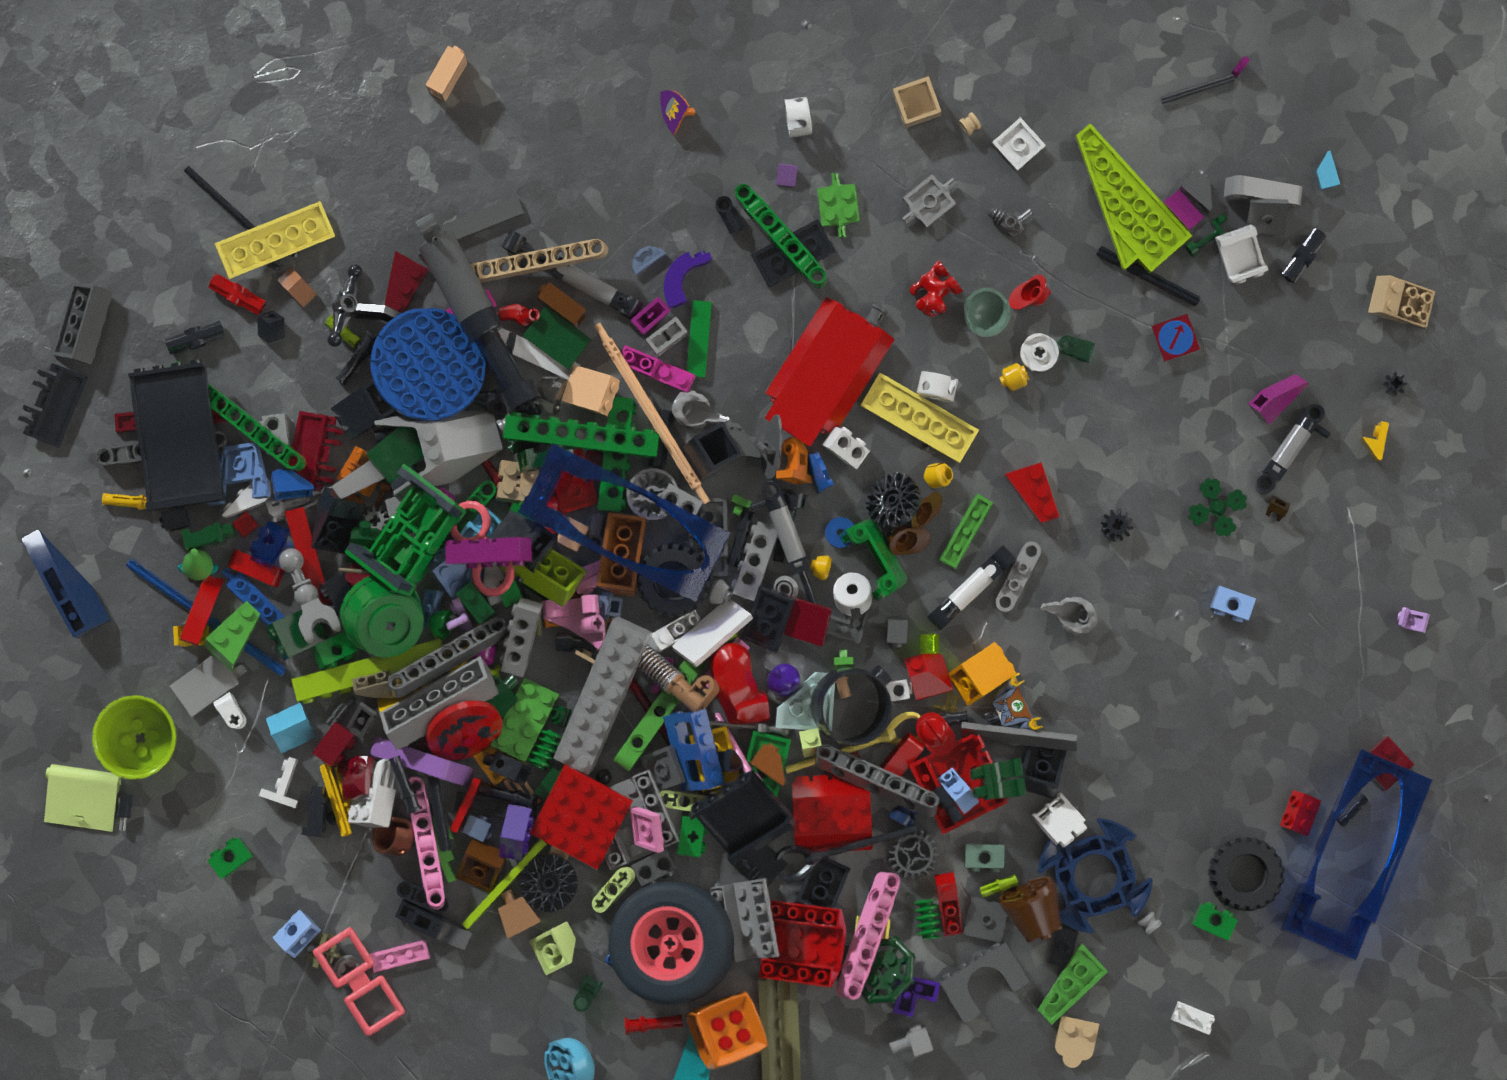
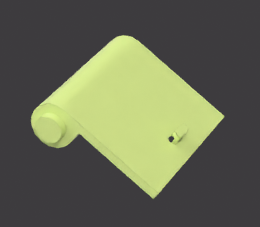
M51 764L50 767H47L45 778L48 779L44 822L113 832L116 799L121 785V777L111 772Z

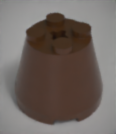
M1046 876L1029 880L1028 883L1018 888L1013 887L999 897L1002 909L1023 935L1027 943L1037 938L1046 940L1052 936V932L1062 929L1056 886L1051 877Z

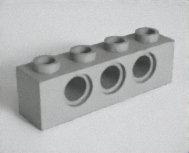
M759 521L757 526H752L749 534L753 536L751 543H746L743 551L746 554L744 562L740 561L737 572H740L739 577L733 580L730 590H733L734 596L751 602L755 600L778 537L775 527ZM763 538L766 541V546L764 548L756 547L755 542L757 539ZM752 556L760 559L758 566L754 567L749 564V559ZM746 574H750L754 578L753 582L749 585L742 581L743 576Z
M520 598L518 604H514L511 615H514V619L510 620L507 629L510 635L506 636L503 646L506 648V652H502L500 658L502 672L524 677L543 604Z

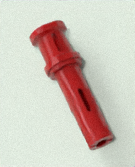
M682 1015L647 1019L643 1016L637 1019L624 1018L625 1034L683 1027Z

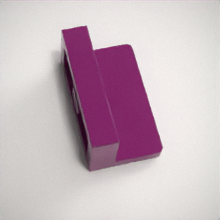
M1177 190L1163 202L1188 231L1204 218L1180 190Z

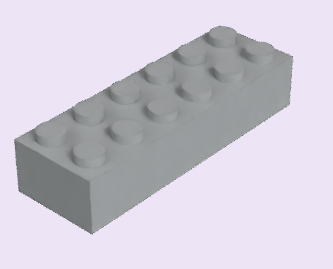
M480 656L381 711L380 716L387 737L394 747L399 750L416 739L424 737L431 721L446 708L465 701H486L499 693L490 669Z

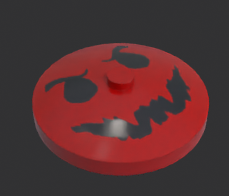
M472 700L457 703L440 712L431 721L426 731V741L431 752L437 757L446 760L469 758L487 749L492 741L498 738L502 730V719L496 707L488 702Z

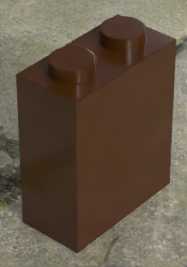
M550 282L547 285L543 284L539 289V302L553 310L574 327L578 328L588 315L584 307Z

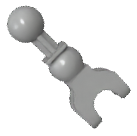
M289 548L281 553L279 565L285 572L290 573L295 585L292 586L294 598L303 611L298 625L306 643L309 645L315 640L312 630L317 623H327L334 633L341 631V625L334 609L320 602L317 588L312 585L310 579H305L301 570L304 562L301 552Z

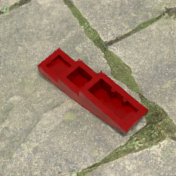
M211 575L203 579L182 631L180 641L199 646L223 585V579Z

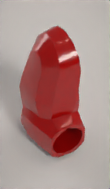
M727 643L720 646L711 654L709 666L712 678L718 682L720 687L716 698L725 718L730 724L754 725L769 721L770 713L767 695L765 691L758 690L752 675L751 655L747 648L737 643Z

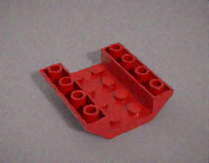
M770 900L779 956L767 959L761 958L759 977L832 988L841 971L846 926L842 910Z

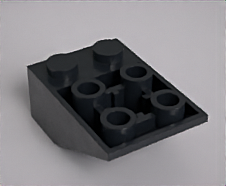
M373 380L331 407L333 414L349 441L375 427L374 421L391 418L399 413L391 408L380 396Z
M325 487L317 505L312 548L345 554L349 545L352 528L357 527L367 505L358 494L353 493L341 499L333 489Z
M511 510L488 538H531L532 561L524 562L523 566L532 573H535L558 542V536L544 526Z

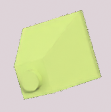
M568 922L529 940L546 975L572 963L576 938Z

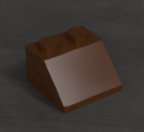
M472 838L456 878L491 893L506 858L499 857L500 849Z

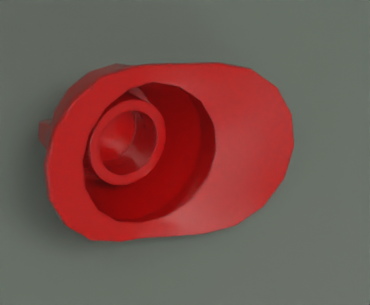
M1040 274L1035 275L1016 287L1009 297L1010 307L1020 310L1028 305L1035 307L1042 305L1052 293L1051 289L1046 285L1045 277Z
M930 712L923 714L918 719L916 732L932 754L944 756L954 749L956 744L955 735L943 717L937 713Z

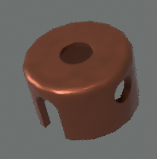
M391 816L390 822H395L389 825V828H374L372 836L373 846L379 853L403 856L412 846L414 840L413 826L405 818Z

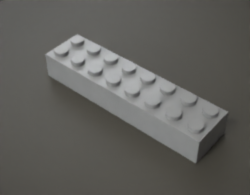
M618 616L612 620L554 755V759L585 774H589L594 770L652 632Z

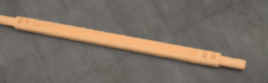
M601 323L596 324L594 328L602 339V344L654 429L659 434V437L691 489L695 490L704 505L709 503L710 500L701 487V481L614 340L609 338Z

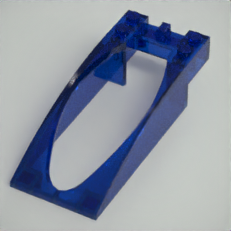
M552 443L544 459L545 462L518 513L696 602L730 533ZM564 472L581 479L585 483H589L590 480H596L629 489L656 503L678 520L701 545L705 555L704 563L695 570L678 571L630 561L594 543L571 524L569 517L547 505Z
M1360 749L1318 838L1280 930L1330 950L1348 960H1356L1370 924H1374L1377 920L1433 780ZM1391 773L1397 777L1400 784V808L1392 848L1377 882L1365 900L1348 917L1341 933L1310 919L1316 901L1321 900V895L1314 893L1317 867L1335 822L1346 806L1372 779L1380 774Z

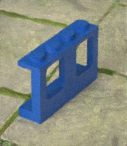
M706 709L689 713L678 711L663 716L670 746L673 745L686 780V782L680 783L682 791L712 789L725 784ZM686 722L691 723L695 744L690 743ZM697 759L701 762L705 781H700L695 763Z

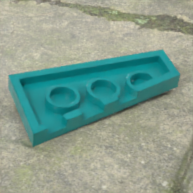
M690 1032L673 1080H709L710 1070L703 1063Z

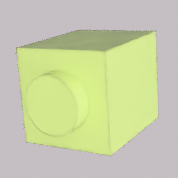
M818 728L800 731L799 735L804 758L815 756L817 748L819 746L822 747Z

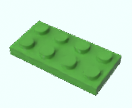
M524 678L516 694L518 697L517 701L509 709L502 721L500 735L490 745V747L523 763L526 762L559 697L558 693Z

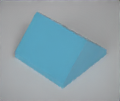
M301 702L266 718L271 736L281 753L287 752L317 737Z

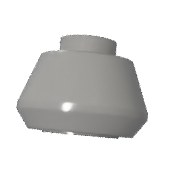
M789 576L779 577L773 587L775 591L792 597H797L799 591L797 581Z
M720 579L712 584L707 598L711 604L722 605L730 600L732 592H730V587Z

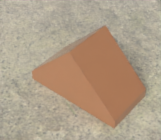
M291 267L277 280L303 308L317 296L313 289Z

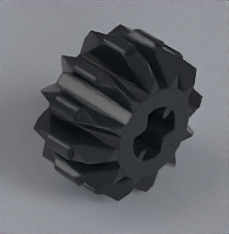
M1121 509L1117 510L1116 515L1114 510H1110L1111 517L1108 514H1104L1103 517L1107 521L1100 522L1101 525L1106 526L1101 529V532H1109L1105 536L1107 539L1113 535V542L1116 541L1117 535L1119 540L1123 541V534L1127 537L1130 536L1127 530H1132L1133 526L1127 525V523L1133 520L1132 518L1125 519L1128 516L1127 512L1121 516ZM1115 520L1117 521V523H1121L1119 530H1116V528L1113 529L1112 525L1115 523Z

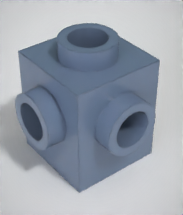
M602 592V595H598L599 612L604 620L610 617H621L623 598L613 597V593Z

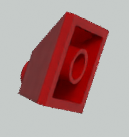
M920 654L905 659L906 669L916 701L953 691L942 654Z

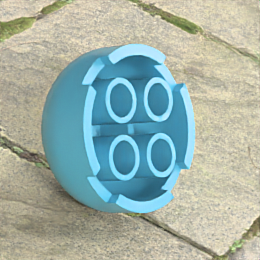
M563 1038L549 1043V1049L544 1054V1063L549 1080H594V1061L590 1051L582 1042L573 1038ZM552 1065H553L554 1067H557V1066H560V1065L562 1066V1068L557 1069V1070H554V1071L552 1072Z

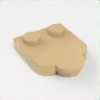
M1066 1016L1060 1017L1055 1050L1063 1056L1062 1059L1066 1066L1075 1068L1080 1065L1082 1060H1088L1092 1057L1099 1028L1098 1023Z

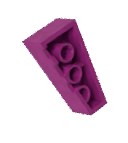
M511 537L445 541L446 564L466 565V569L478 568V565H481V568H491L493 564H497V567H506L508 563H512V566H522L524 562L532 561L531 538Z

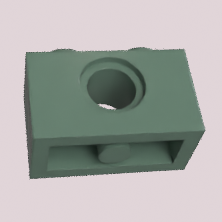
M965 844L964 867L969 868V872H980V868H988V872H1000V868H1004V845ZM984 852L990 857L989 862L986 864H982L979 861L980 854Z

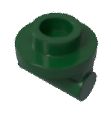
M557 706L551 713L553 724L566 728L572 710L563 706Z

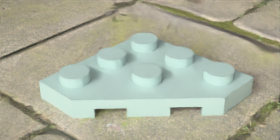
M814 672L777 708L776 728L804 730L817 728L811 714V696L817 683L827 673ZM835 683L828 690L823 703L824 720L830 731H832Z

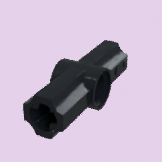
M1316 228L1312 230L1305 242L1301 243L1295 251L1290 263L1283 270L1281 275L1284 279L1295 284L1305 268H1308L1315 259L1316 253L1328 238L1325 233Z
M217 321L202 327L195 326L189 328L184 333L166 338L165 341L170 355L188 349L201 348L208 342L225 337L221 322Z
M659 409L658 413L672 435L674 415L672 411ZM660 437L656 459L649 458L648 466L664 469L668 450Z

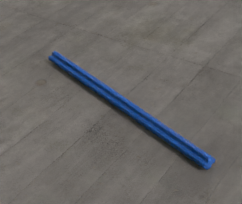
M133 558L126 564V567L162 591V593L168 595L176 603L188 611L191 610L193 601L190 602L189 598L187 599L183 594H179L178 590H173L174 587L165 584L164 580H159L160 578L156 577V575L154 576L153 572L150 573L147 568H142L143 565L136 563L137 561L133 560ZM211 615L207 625L216 629L222 622L219 623L220 620L214 619V616L212 617ZM249 641L243 649L245 652L263 663V665L267 666L277 675H284L287 671L284 666H280V663L274 662L275 659H270L269 655H264L261 649H256L255 645L253 646Z

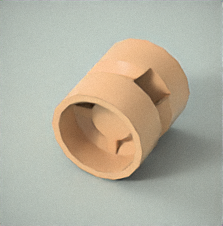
M567 517L563 524L564 531H560L558 534V543L577 552L582 544L580 539L585 538L589 527ZM571 530L577 532L575 536L569 534Z

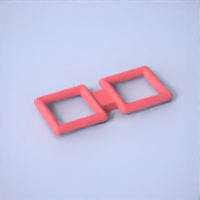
M353 928L345 929L313 950L315 958L334 987L340 988L348 983L354 991L344 998V1003L366 1036H371L405 1014L404 1007L386 979L380 975L370 981L365 971L374 966V961ZM349 937L365 963L338 979L322 953ZM380 985L396 1011L369 1027L353 1001Z

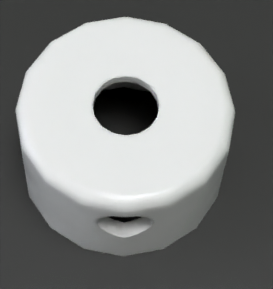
M807 97L784 100L790 138L811 135L812 123Z
M922 371L917 394L932 400L953 402L958 379L951 380V377L947 375Z
M847 573L839 577L835 582L833 588L834 601L841 613L851 616V609L860 608V614L869 609L872 604V591L869 580L859 573ZM855 585L858 591L855 594H849L847 587Z

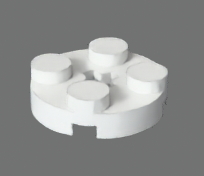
M1041 333L1029 336L1022 344L1020 350L1023 364L1030 371L1044 372L1052 368L1059 354L1055 340ZM1036 348L1045 351L1042 354V358L1034 355Z

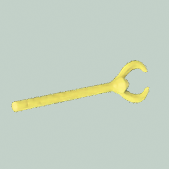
M915 712L901 713L873 741L858 746H845L839 748V750L852 753L878 743L885 742L897 745L901 739L897 738L894 729L902 721L908 718L919 719L921 715ZM816 756L785 766L787 774L816 765Z

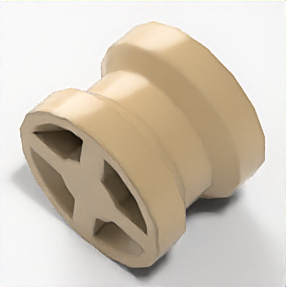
M972 112L968 114L967 118L959 120L962 129L968 136L972 135L973 131L982 128L979 120Z

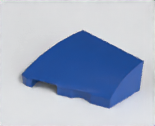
M816 451L808 455L807 470L809 475L812 476V482L817 494L832 487L834 483L829 478L827 468L819 452Z

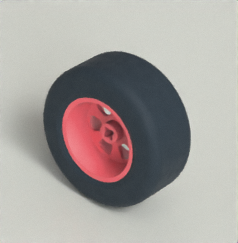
M681 882L655 883L636 891L618 909L609 932V955L618 978L638 997L662 1005L683 1004L707 995L725 977L733 958L734 933L730 919L722 905L705 890ZM674 917L680 920L676 930L668 928L667 918ZM654 924L658 925L662 930V934L658 939L649 936V931ZM688 927H691L695 933L696 938L694 940L685 941L682 933ZM671 939L675 942V945L672 947L668 945V941H671ZM657 945L661 953L653 960L647 948ZM684 948L692 949L695 952L689 962H686L681 956ZM667 956L675 958V969L664 968L663 964Z

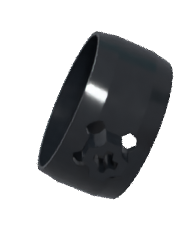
M879 665L871 672L857 667H842L827 673L817 683L811 696V714L817 728L829 740L831 739L847 746H858L876 739L885 730L891 718L892 702L886 685L892 680L890 675ZM850 674H864L873 683L878 694L879 706L876 718L872 725L862 734L852 738H837L829 730L824 720L823 703L830 687L840 678Z

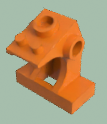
M794 437L785 439L784 443H782L781 455H787L788 463L784 470L776 471V479L794 485L812 483V476L807 474L808 451L804 443Z

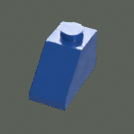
M277 469L272 472L270 481L274 500L312 497L314 485L293 470Z

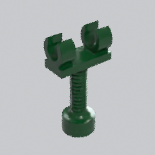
M1224 213L1210 222L1214 229L1213 232L1197 243L1191 241L1185 245L1187 252L1192 258L1200 254V248L1216 239L1215 237L1224 234L1219 226L1227 220Z

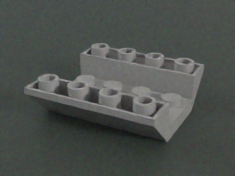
M650 770L609 787L634 800L630 808L637 806L660 814L664 848L679 842L677 833ZM630 809L605 855L610 870L654 852L634 844Z
M766 878L709 888L710 894L722 905L732 925L734 952L731 963L779 956Z

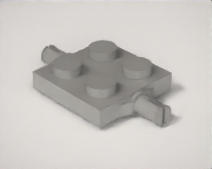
M933 174L903 197V200L910 209V212L902 217L903 221L908 224L916 217L926 228L956 205V202L950 196L949 190L957 185V182L951 178L943 185Z

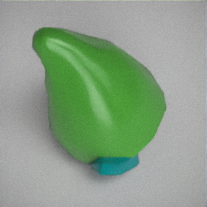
M192 549L185 556L183 563L177 566L181 573L197 581L214 574L219 567L213 563L211 556L206 551L200 549Z

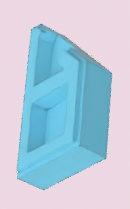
M1331 151L1326 153L1316 171L1321 190L1340 185Z

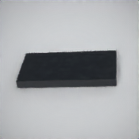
M818 219L792 232L817 262L836 253ZM773 243L751 254L769 289L798 274L797 270ZM796 247L788 249V252L792 254L798 251Z

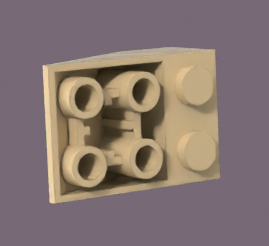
M1391 275L1377 276L1368 313L1385 319L1427 328L1435 291Z

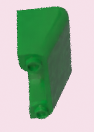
M872 519L857 523L839 534L843 543L852 542L856 547L865 543L883 576L875 580L877 588L872 593L876 602L906 584V573L896 556L891 553L890 545L879 526Z

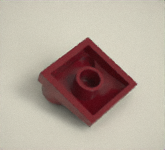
M355 756L345 760L338 766L337 772L339 778L342 779L344 802L349 803L369 794L374 758Z

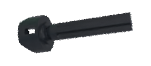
M784 488L783 495L794 522L797 509H805L808 495L801 493L796 495L793 490ZM778 538L773 561L783 563L785 553Z

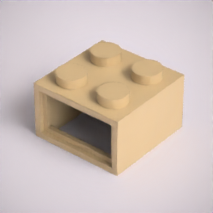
M929 76L893 88L892 95L904 128L941 116V109Z

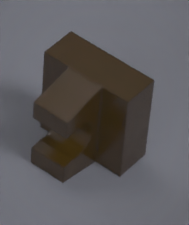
M1273 495L1269 501L1266 515L1270 516L1271 512H1275L1278 514L1276 520L1280 521L1286 516L1290 503Z

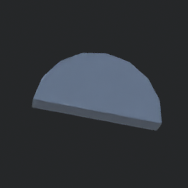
M646 246L640 249L635 254L632 262L635 276H638L659 261L667 253L655 246Z

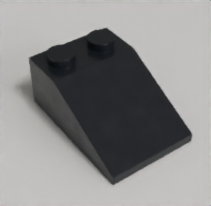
M1027 746L1022 764L1023 776L1019 777L1024 778L1026 791L1053 799L1059 786L1067 750Z
M829 858L820 860L811 872L804 877L793 903L835 909L851 868Z

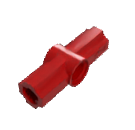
M215 274L209 282V289L226 297L225 299L239 307L242 306L254 314L259 315L267 302L249 292L244 286L236 282L233 283L218 274Z

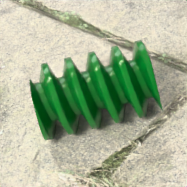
M549 729L547 731L541 730L544 738L538 737L537 740L541 744H534L538 751H531L534 759H527L530 764L545 771L547 770L544 767H551L548 760H554V757L551 755V753H556L557 751L554 746H559L560 742L558 739L563 737Z
M925 899L914 902V905L920 906V908L915 910V913L920 914L915 920L921 922V924L916 925V928L921 929V932L916 933V936L922 937V939L941 938L940 935L935 934L940 931V928L935 926L940 923V920L934 919V917L939 915V912L934 911L939 905L933 902L938 899Z

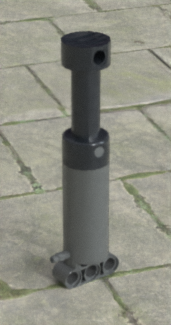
M433 213L415 221L425 240L420 246L419 251L459 325L468 337L469 343H479L504 390L499 395V398L504 403L507 413L510 414V412L520 410L539 399L542 395L536 389L533 379L524 380L498 331L502 329L503 323L500 321L494 306L454 232H442Z

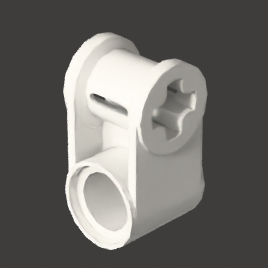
M231 692L213 702L229 727L242 729L246 725V716ZM234 717L240 718L238 719L239 724L233 723L235 721Z

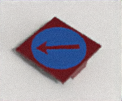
M1188 313L1151 326L1164 362L1200 350Z

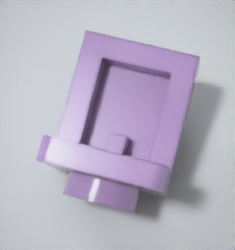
M1403 607L1397 617L1398 626L1403 629L1425 633L1430 615Z

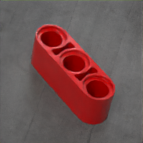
M234 549L227 565L229 568L278 588L285 573L283 569L237 549Z
M907 733L879 767L901 777L909 768V764L913 763L920 755L925 745L914 735Z

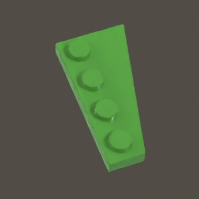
M1080 943L1037 1010L1052 1025L1108 971Z

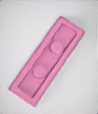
M426 940L370 954L374 961V966L372 967L374 973L431 958Z

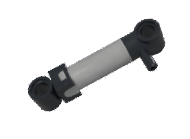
M1311 404L1304 410L1274 456L1262 470L1264 474L1256 479L1255 489L1258 493L1266 495L1275 489L1276 482L1278 483L1314 431L1326 439L1330 436L1331 432L1319 425L1325 416V410L1321 405ZM1311 409L1318 412L1319 416L1317 419H1313L1310 416ZM1266 479L1269 481V489L1261 487V480Z

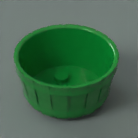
M371 575L356 583L346 594L344 602H342L340 623L344 634L354 645L376 657L389 658L405 653L414 646L422 633L424 616L421 601L415 589L410 596L397 593L377 577ZM387 622H395L393 630L385 629Z

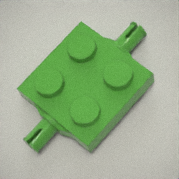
M832 173V185L825 188H817L822 227H838V238H842V233L843 238L847 237L845 226L850 223L860 222L856 185L840 184L839 173Z

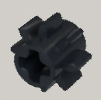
M1394 372L1392 378L1390 375L1385 376L1388 380L1382 384L1387 387L1385 393L1393 392V397H1395L1397 391L1400 393L1405 392L1402 387L1408 383L1403 381L1404 375L1399 377L1397 372ZM1394 380L1396 383H1399V386L1396 388L1394 385H1391V382Z

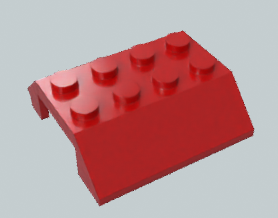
M973 733L957 741L954 749L949 754L944 756L930 754L909 764V767L918 785L931 792L941 786L937 779L951 768L955 770L973 792V788L981 787V780H972L970 770L978 768V766L993 763L988 750L982 751V748L986 746L981 736L975 737ZM1008 798L986 801L978 799L979 803L965 814L955 804L964 817L955 824L952 823L946 811L941 809L942 805L939 802L934 818L943 835L1007 804L1006 799Z
M828 775L813 776V781H809V776L795 777L796 782H792L795 846H802L821 852L872 837L869 791L835 775H832V780H828ZM865 846L853 851L873 850V846Z

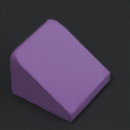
M779 164L776 185L795 187L798 166Z

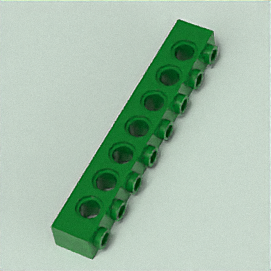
M510 412V415H506L503 440L551 446L562 445L567 448L655 459L657 457L659 434L655 433L656 430L644 429V432L636 431L635 427H625L624 430L617 429V425L612 424L600 427L595 422H587L584 425L579 424L578 420L568 419L567 422H560V418L548 417V420H544L539 415H529L528 418L521 417L522 414ZM521 423H527L529 430L525 433L520 432L518 426ZM539 426H547L549 429L546 435L539 434L537 431ZM563 427L568 431V434L565 437H559L557 430ZM584 430L587 437L580 440L576 437V432ZM598 432H602L605 434L606 440L598 442L595 439V435ZM622 435L625 438V442L621 445L616 444L614 437ZM641 437L644 440V445L641 447L635 446L633 443L634 438Z

